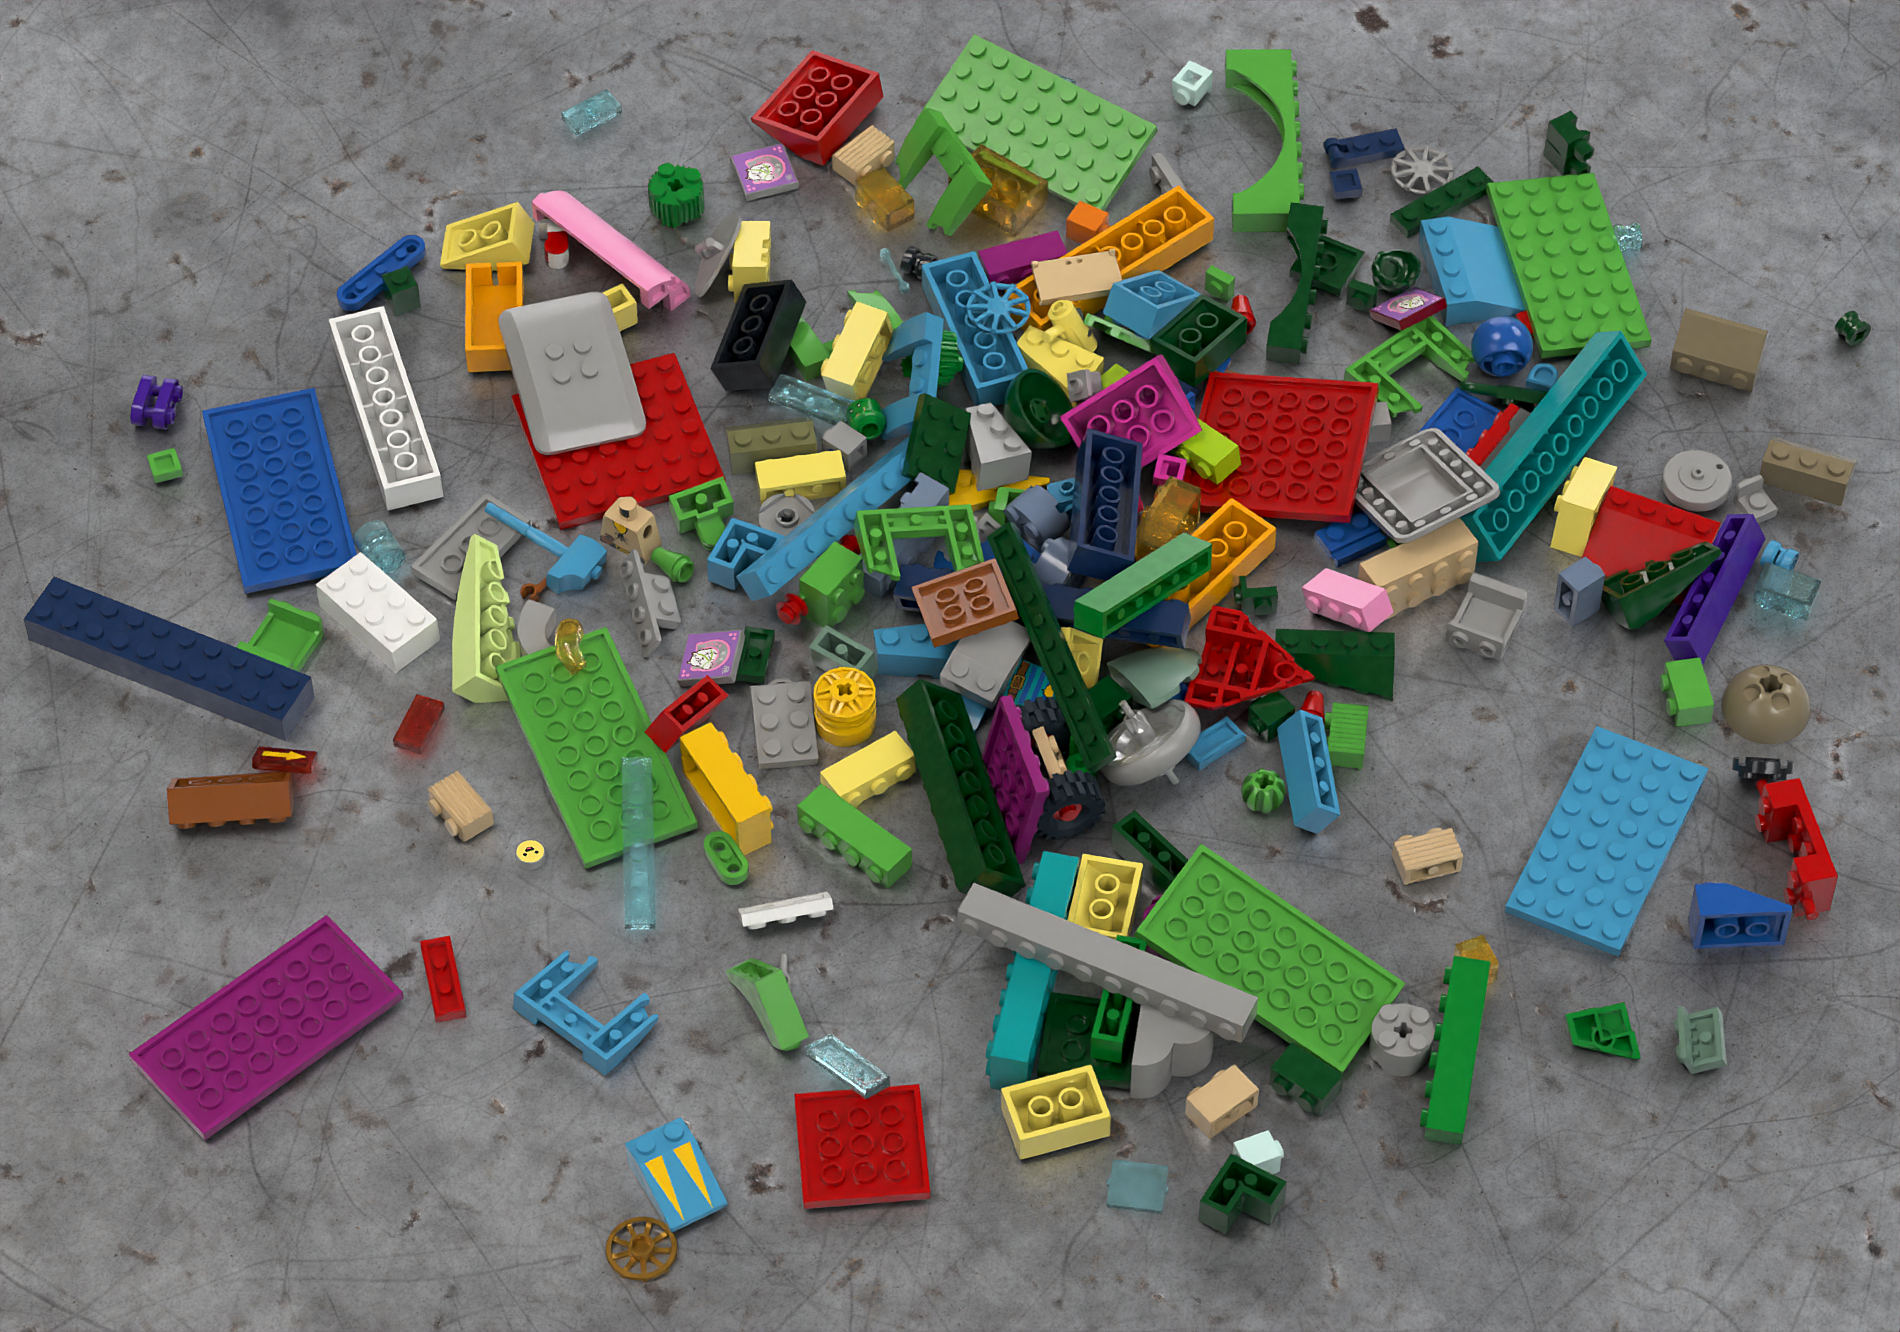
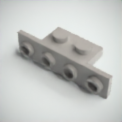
M632 549L620 565V575L623 579L626 598L631 609L632 621L638 636V644L640 645L643 657L650 658L662 642L658 627L677 629L681 624V619L670 578L644 573L638 550Z

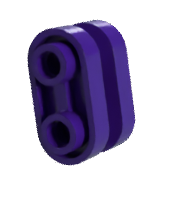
M142 375L131 407V424L145 426L149 418L153 419L154 428L166 430L169 424L173 425L176 416L175 406L177 402H181L183 397V386L179 385V380L165 378L161 386L157 385L156 376ZM157 396L158 398H157L155 407L153 408L152 406H153L155 397Z

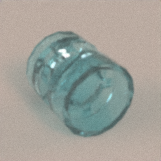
M375 520L368 522L356 532L354 543L359 552L364 554L386 575L394 572L403 564L405 552L384 521Z

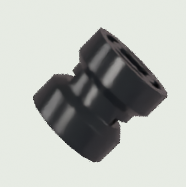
M910 246L902 257L900 270L907 274L914 273L918 279L922 280V265L938 261V257L931 253L924 254L919 248Z

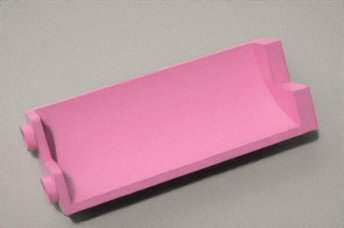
M558 190L545 194L540 193L531 201L533 218L539 222L547 216L640 288L641 303L648 309L663 299V306L672 311L691 296L690 289L684 281L569 193Z

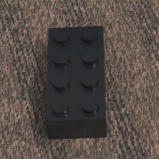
M792 279L743 285L710 368L725 391L774 387L807 303Z

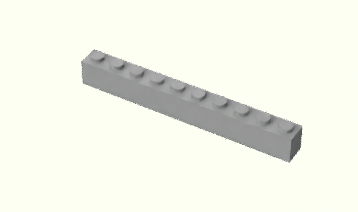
M973 883L957 911V928L962 929L968 935H976L989 940L995 946L1006 947L1016 951L1025 958H1033L1047 964L1054 970H1062L1075 975L1081 981H1089L1102 986L1108 992L1119 993L1129 997L1140 1005L1156 1008L1167 1016H1176L1188 1021L1194 1027L1205 1028L1215 1032L1224 1039L1242 1043L1257 1015L1258 997L976 883Z

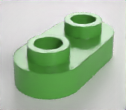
M715 831L708 834L704 839V854L720 879L730 885L744 882L749 874L748 861L732 836L724 831ZM716 849H723L721 852L715 851Z

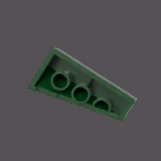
M1276 629L1275 641L1294 658V662L1304 671L1307 669L1315 677V680L1326 682L1329 687L1339 688L1340 685L1356 689V693L1368 696V693L1382 695L1384 700L1393 701L1395 633Z

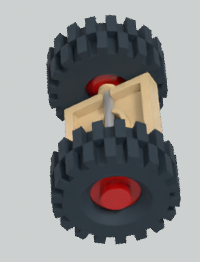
M1048 696L1046 700H1043L1042 697H1036L1034 702H1030V699L1023 701L1024 705L1019 706L1017 704L1015 706L1020 708L1024 730H1027L1030 734L1033 753L1039 757L1040 765L1045 763L1050 779H1047L1049 796L1045 799L1043 814L1039 817L1036 833L1039 837L1043 835L1044 839L1047 840L1052 836L1054 840H1060L1062 836H1066V839L1071 838L1074 833L1081 835L1085 833L1083 829L1093 828L1095 826L1094 821L1099 822L1102 819L1101 814H1105L1106 804L1096 778L1087 771L1083 774L1082 770H1076L1075 773L1067 770L1063 755L1066 753L1065 748H1070V737L1072 734L1057 699L1054 701L1053 697Z

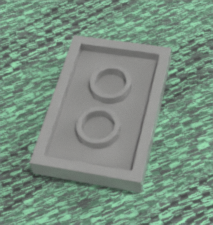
M810 681L751 686L759 770L817 765L818 751Z

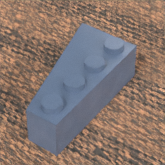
M920 472L915 479L917 487L911 494L906 491L899 500L901 503L899 508L949 506V488ZM937 537L892 539L899 571L901 564H915L917 558L922 553L925 554L929 551ZM863 560L864 590L881 599L887 591H892L895 588L897 581L891 580L889 575L873 571L869 573Z

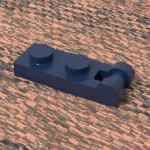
M1397 128L1339 140L1331 137L1323 142L1325 152L1330 155L1328 159L1331 167L1335 169L1396 157L1405 149Z

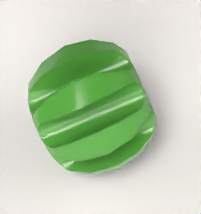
M1262 768L1257 769L1256 773H1249L1245 777L1241 794L1243 802L1247 803L1249 809L1254 812L1261 811L1265 814L1270 813L1271 809H1278L1282 805L1286 789L1284 780L1280 779L1278 773L1273 770L1266 771Z

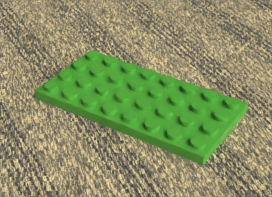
M975 34L917 117L918 119L926 108L941 112L970 153L1074 206L1079 201H1082L1105 211L1158 131L1155 124Z
M1585 173L1487 183L1486 193L1524 308L1527 311L1540 357L1578 355L1597 332L1621 330L1632 349L1650 347L1652 339L1595 174Z
M607 627L495 666L496 674L585 869L698 828L696 817L666 753L644 733L652 723Z
M1200 844L1134 934L1136 938L1146 941L1149 947L1172 963L1258 997L1255 1020L1290 1044L1294 1043L1342 1074L1371 1034L1373 1020L1379 1013L1380 1008L1386 1004H1392L1405 985V982L1203 844Z

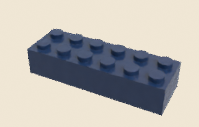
M1087 428L1077 452L1067 571L1107 581L1133 565L1143 443Z

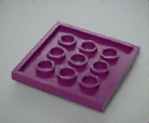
M1009 695L999 698L982 757L1018 864L1020 865L1025 863L1027 854L1031 851V842L1034 834L1037 832V823L1040 815L1043 814L1045 799L1049 796V784L1047 779L1042 777L1039 757L1036 754L1034 755L1031 748L1030 734L1027 730H1024L1020 708L1015 706L1012 696Z

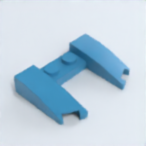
M925 312L906 320L892 331L886 352L884 351L881 360L889 362L913 354L909 396L882 409L886 418V426L881 433L882 439L890 440L910 434L919 395L926 393L936 398L944 318Z
M566 950L514 993L513 1009L534 1025L542 1021L582 1050V1059L606 1076L642 1041L658 1022L659 1016L654 1014L648 1017L644 1007L649 1004L650 999L646 993H643L605 1026L566 999L597 966L598 959L589 956L587 962L583 965L568 961L570 951Z

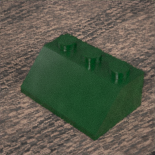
M1201 294L1152 336L1150 343L1158 355H1163L1176 378L1195 388L1209 376L1210 372L1217 369L1246 343L1247 317Z

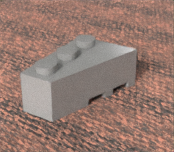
M992 403L966 408L965 411L972 414L965 449L968 458L971 460V471L976 478L977 491L1027 480L1032 451Z

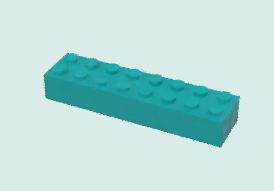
M1043 851L1040 863H1034L1032 872L1034 883L1033 887H1028L1025 904L1068 920L1079 872V857ZM1013 950L1014 960L1013 963L1008 964L1006 972L1007 988H1002L1000 994V1015L996 1014L993 1021L992 1033H995L993 1041H988L985 1059H988L985 1075L990 1076V1089L995 1090L1031 1081L1047 1017L1050 994L1054 990L1058 970L1050 968L1047 964L1033 958H1025Z

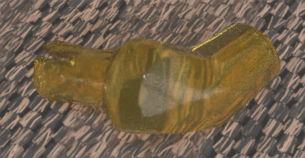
M573 618L563 619L559 622L555 632V655L570 675L581 671L587 665L579 648L584 629L581 623Z

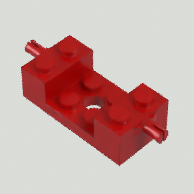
M1800 778L1768 783L1766 779L1759 780L1755 785L1760 795L1759 813L1755 815L1756 828L1758 832L1763 833L1766 843L1787 839L1790 851L1795 852L1797 858H1793L1791 870L1787 872L1788 883L1787 887L1783 890L1785 904L1792 906L1795 917L1806 915L1807 920H1814L1819 917V912L1830 911L1838 875Z

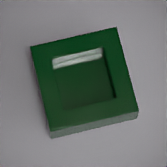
M1351 279L1347 288L1346 305L1369 312L1370 309L1376 307L1378 288Z

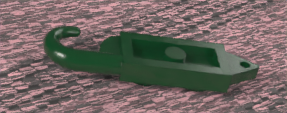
M1461 381L1458 384V387L1465 392L1502 398V403L1508 405L1512 403L1518 406L1519 401L1530 402L1531 408H1536L1549 392L1502 384L1496 386Z

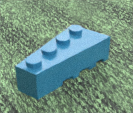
M925 624L873 630L874 653L879 669L877 672L879 675L917 677L918 674L930 675L932 679H940L939 675L959 640L934 648Z

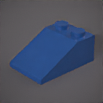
M1705 882L1695 884L1688 916L1693 949L1785 945L1793 911L1792 906L1727 883Z

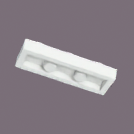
M823 892L738 909V914L743 927L748 926V929H759L765 927L766 922L778 920V923H790L797 920L796 916L807 914L810 918L824 916L827 910H833V904L829 893Z

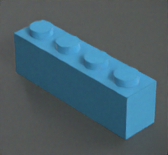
M1299 709L1277 728L1294 826L1318 834L1340 816V809L1323 718Z

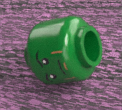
M872 398L858 399L852 402L846 411L848 425L867 437V440L880 436L885 429L886 418L882 407L878 401Z

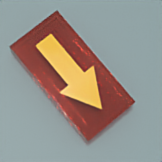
M258 746L252 758V768L311 774L318 761V752Z

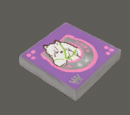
M781 143L730 155L731 165L746 201L799 189L798 179L785 147Z
M743 630L688 634L677 677L679 686H694L706 675L717 684L735 683L746 637Z

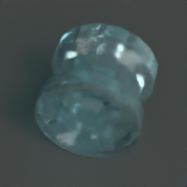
M1632 222L1629 226H1623L1622 224L1614 226L1613 230L1621 252H1625L1627 248H1633L1634 250L1642 248V231L1638 222Z

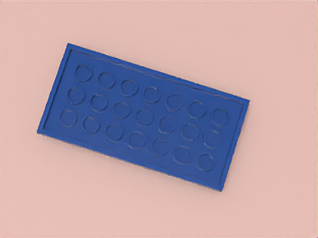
M315 388L202 411L245 594L327 577L357 555Z

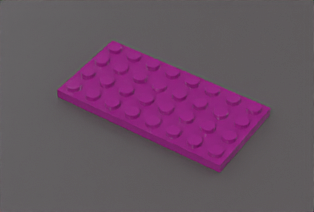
M325 915L128 1055L133 1065L204 1140H207L404 999L403 992L328 915Z

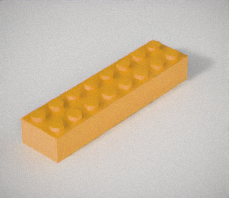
M1178 185L1060 258L1106 252L1109 249H1115V256L1122 280L1155 270L1164 271L1213 240L1214 217ZM1031 275L1016 284L1018 289L1023 291L1026 296L1028 295L1031 306L1030 316L1020 328L1025 332L1029 325L1045 332L1053 327L1048 317V312L1052 305H1039L1040 298L1034 276ZM1012 293L1011 296L1008 298V301L1020 297L1015 293ZM1109 296L1071 302L1075 308L1082 310L1084 318H1086L1087 313L1093 315L1103 309ZM1024 303L1011 306L1026 311ZM1010 313L1009 315L1016 324L1023 319L1022 316Z

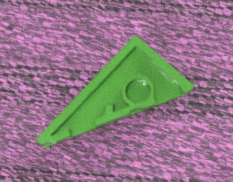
M1087 313L1083 324L1102 330L1113 337L1158 355L1151 345L1150 339L1136 336L1133 330L1130 328L1128 330L1112 322V318L1107 315L1103 319Z

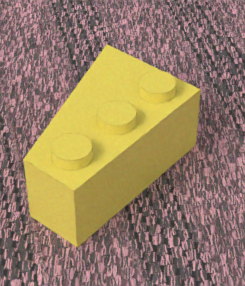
M742 221L739 233L731 248L734 249V253H730L729 262L733 275L728 277V291L734 292V303H737L744 284L769 282L771 253L770 221Z

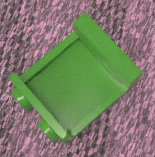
M271 598L267 603L268 614L248 643L240 641L236 647L300 672L324 636L322 619L311 611H303L285 601L280 602Z

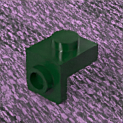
M1239 576V585L1233 589L1235 604H1240L1241 611L1245 615L1277 613V586L1247 588L1246 577Z

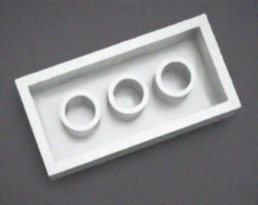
M361 552L316 584L319 606L395 674L440 641L438 620Z

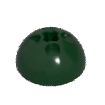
M1026 369L1019 373L1010 383L1004 397L1003 410L1007 423L1026 445L1036 449H1056L1073 440L1060 416L1073 409L1069 398L1061 386L1048 374L1037 369Z

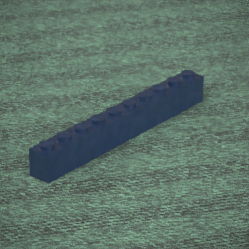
M901 564L899 571L900 580L897 581L893 594L897 608L920 612L912 587L955 571L950 568H926L921 564ZM1061 583L1053 585L1042 584L1060 627H1071L1090 634L1074 627L1073 608L1075 600L1090 592L1093 588H1071ZM1177 599L1162 600L1105 638L1184 649L1191 621L1189 605ZM1013 600L1019 619L1013 621L1025 627Z

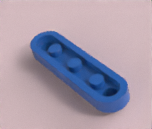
M407 235L398 240L338 288L337 300L339 306L347 311H355L367 304L383 291L381 275L406 266L411 269L425 257L426 248L424 240L417 235Z

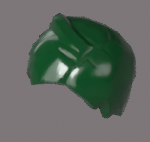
M1404 249L1378 252L1371 266L1373 284L1378 289L1388 293H1403L1416 283L1421 272L1420 260L1412 252Z

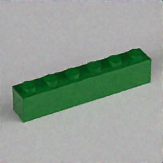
M1187 533L1177 536L1075 600L1073 608L1074 627L1102 639L1211 570L1212 543Z
M1454 955L1452 966L1445 967L1443 984H1447L1449 987L1447 995L1441 994L1438 1012L1444 1013L1443 1023L1436 1022L1434 1041L1439 1042L1438 1052L1432 1051L1429 1069L1435 1070L1433 1080L1427 1079L1424 1098L1430 1099L1429 1109L1422 1108L1420 1127L1425 1128L1424 1139L1462 1145L1491 961Z

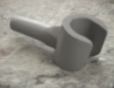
M782 954L780 956L779 969H782L791 991V977L787 972L788 956Z

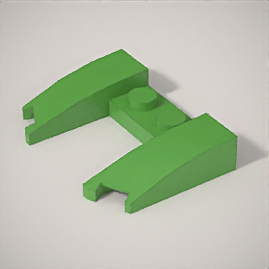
M926 108L905 138L895 160V164L899 165L901 176L898 183L900 188L906 189L930 158L935 155L952 181L940 197L926 225L933 230H937V227L941 226L944 228V234L951 236L993 185L942 113Z
M856 290L847 291V296L853 306L857 301L888 312L893 330L903 323L891 304L878 290H874V293H856ZM801 316L788 353L804 380L808 381L821 376L822 364L826 358H830L834 340L822 344Z
M1430 316L1398 332L1347 367L1343 381L1378 383L1379 394L1377 402H1387L1390 416L1397 417V413L1413 411L1414 414L1420 413L1423 406L1390 377L1392 373L1422 354L1460 381H1466L1469 372L1465 369L1468 363H1475L1470 349L1433 316Z
M971 504L856 511L854 529L862 558L869 573L875 571L889 575L891 580H900V572L892 539L943 536L955 572L984 562Z

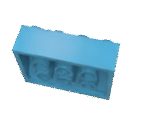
M1453 217L1421 220L1419 245L1434 293L1445 298L1447 307L1441 310L1445 326L1485 321L1501 316L1512 317L1516 316L1517 313L1525 311L1498 226Z

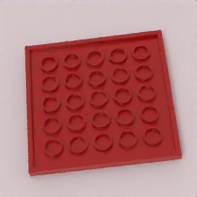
M675 352L630 364L646 419L644 432L634 438L553 455L541 454L534 447L519 393L511 395L513 407L560 530L603 519L607 510L620 497H632L636 500L637 505L645 508L667 502L670 495L717 478L724 477L725 480Z
M1210 372L1199 419L1239 446L1241 465L1218 485L1208 478H1202L1195 469L1187 465L1178 500V508L1188 512L1215 513L1229 499L1233 498L1259 517L1350 523L1379 394L1378 383Z

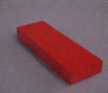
M450 935L420 941L436 1023L467 1017Z

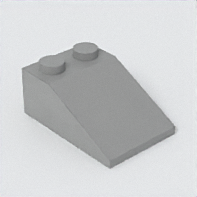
M1011 621L1005 625H999L976 635L960 639L939 675L940 684L994 710L1031 642L1026 628Z

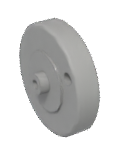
M1687 450L1672 456L1663 468L1661 479L1662 489L1666 497L1678 507L1690 511H1708L1720 506L1728 498L1732 484V474L1727 464L1718 456L1702 450Z

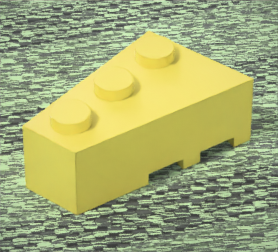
M1029 325L1017 342L1028 369H1037L1048 374L1061 386L1068 398L1067 373L1089 369L1090 372L1100 371L1101 376L1104 374V357L1058 337L1046 343L1042 339L1044 331ZM1071 402L1073 408H1075L1076 406H1078V405H1080L1081 403H1083V402Z
M1587 457L1583 458L1579 467L1574 466L1570 481H1566L1562 495H1558L1554 506V511L1558 512L1551 548L1582 557L1601 505L1610 486L1614 484L1617 471L1616 466Z

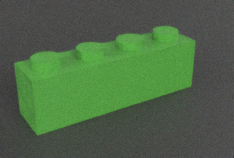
M822 783L797 805V819L801 829L818 837L828 849H834L840 853L851 866H857L866 872L873 882L881 883L889 889L912 867V849Z

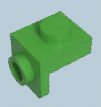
M998 486L995 502L990 501L988 514L1001 526L1006 524L1007 517L1003 510L1025 490Z

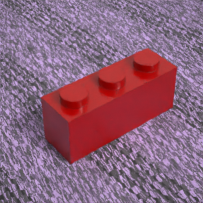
M706 675L666 707L644 733L667 753L680 742L679 737L695 730L711 717L729 695Z

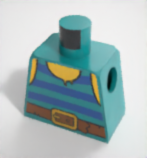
M1021 659L1009 681L1004 696L1011 695L1014 704L1019 706L1024 705L1023 701L1030 699V702H1034L1036 697H1042L1043 700H1046L1049 696L1053 697L1055 701L1056 697L1044 669Z

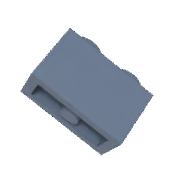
M1585 556L1559 573L1553 609L1572 627L1599 611L1605 578L1602 569Z

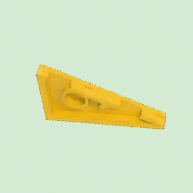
M960 469L955 493L949 495V505L971 504L973 512L980 510L985 506H989L990 501L995 502L998 487L977 491L976 478L972 471ZM1028 476L1027 480L999 487L1026 490L1031 485L1033 487L1038 485L1046 490L1047 484H1050V478Z

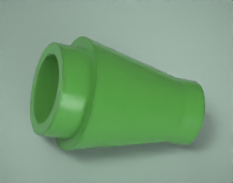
M657 547L651 555V561L674 582H686L693 574L694 563L689 556L669 551L662 547Z

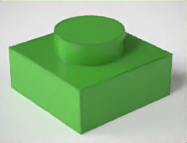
M1211 265L1205 274V291L1228 303L1234 296L1235 277Z
M175 448L147 455L155 484L183 476Z

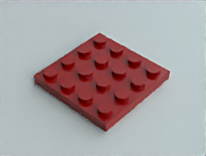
M919 1084L794 1094L804 1209L931 1199Z

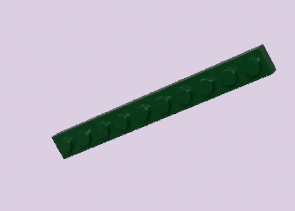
M1008 521L987 536V540L1087 771L1094 774L1116 759V753L1017 526Z

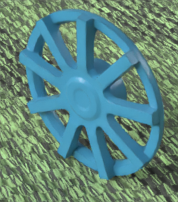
M993 281L989 285L975 289L967 303V314L971 322L979 329L993 334H1004L1019 329L1028 320L1031 311L1028 295L1026 296L1013 283L1009 285ZM997 289L1007 291L1003 297H999ZM992 290L994 298H990L983 293ZM1012 293H1015L1020 297L1008 301V298L1011 296ZM977 297L987 302V304L973 303ZM1024 303L1026 311L1011 306ZM973 310H987L977 318H974L972 314ZM1010 313L1022 316L1023 319L1016 325L1009 315ZM989 317L993 320L992 329L980 323ZM1006 320L1010 326L1007 329H997L998 321Z

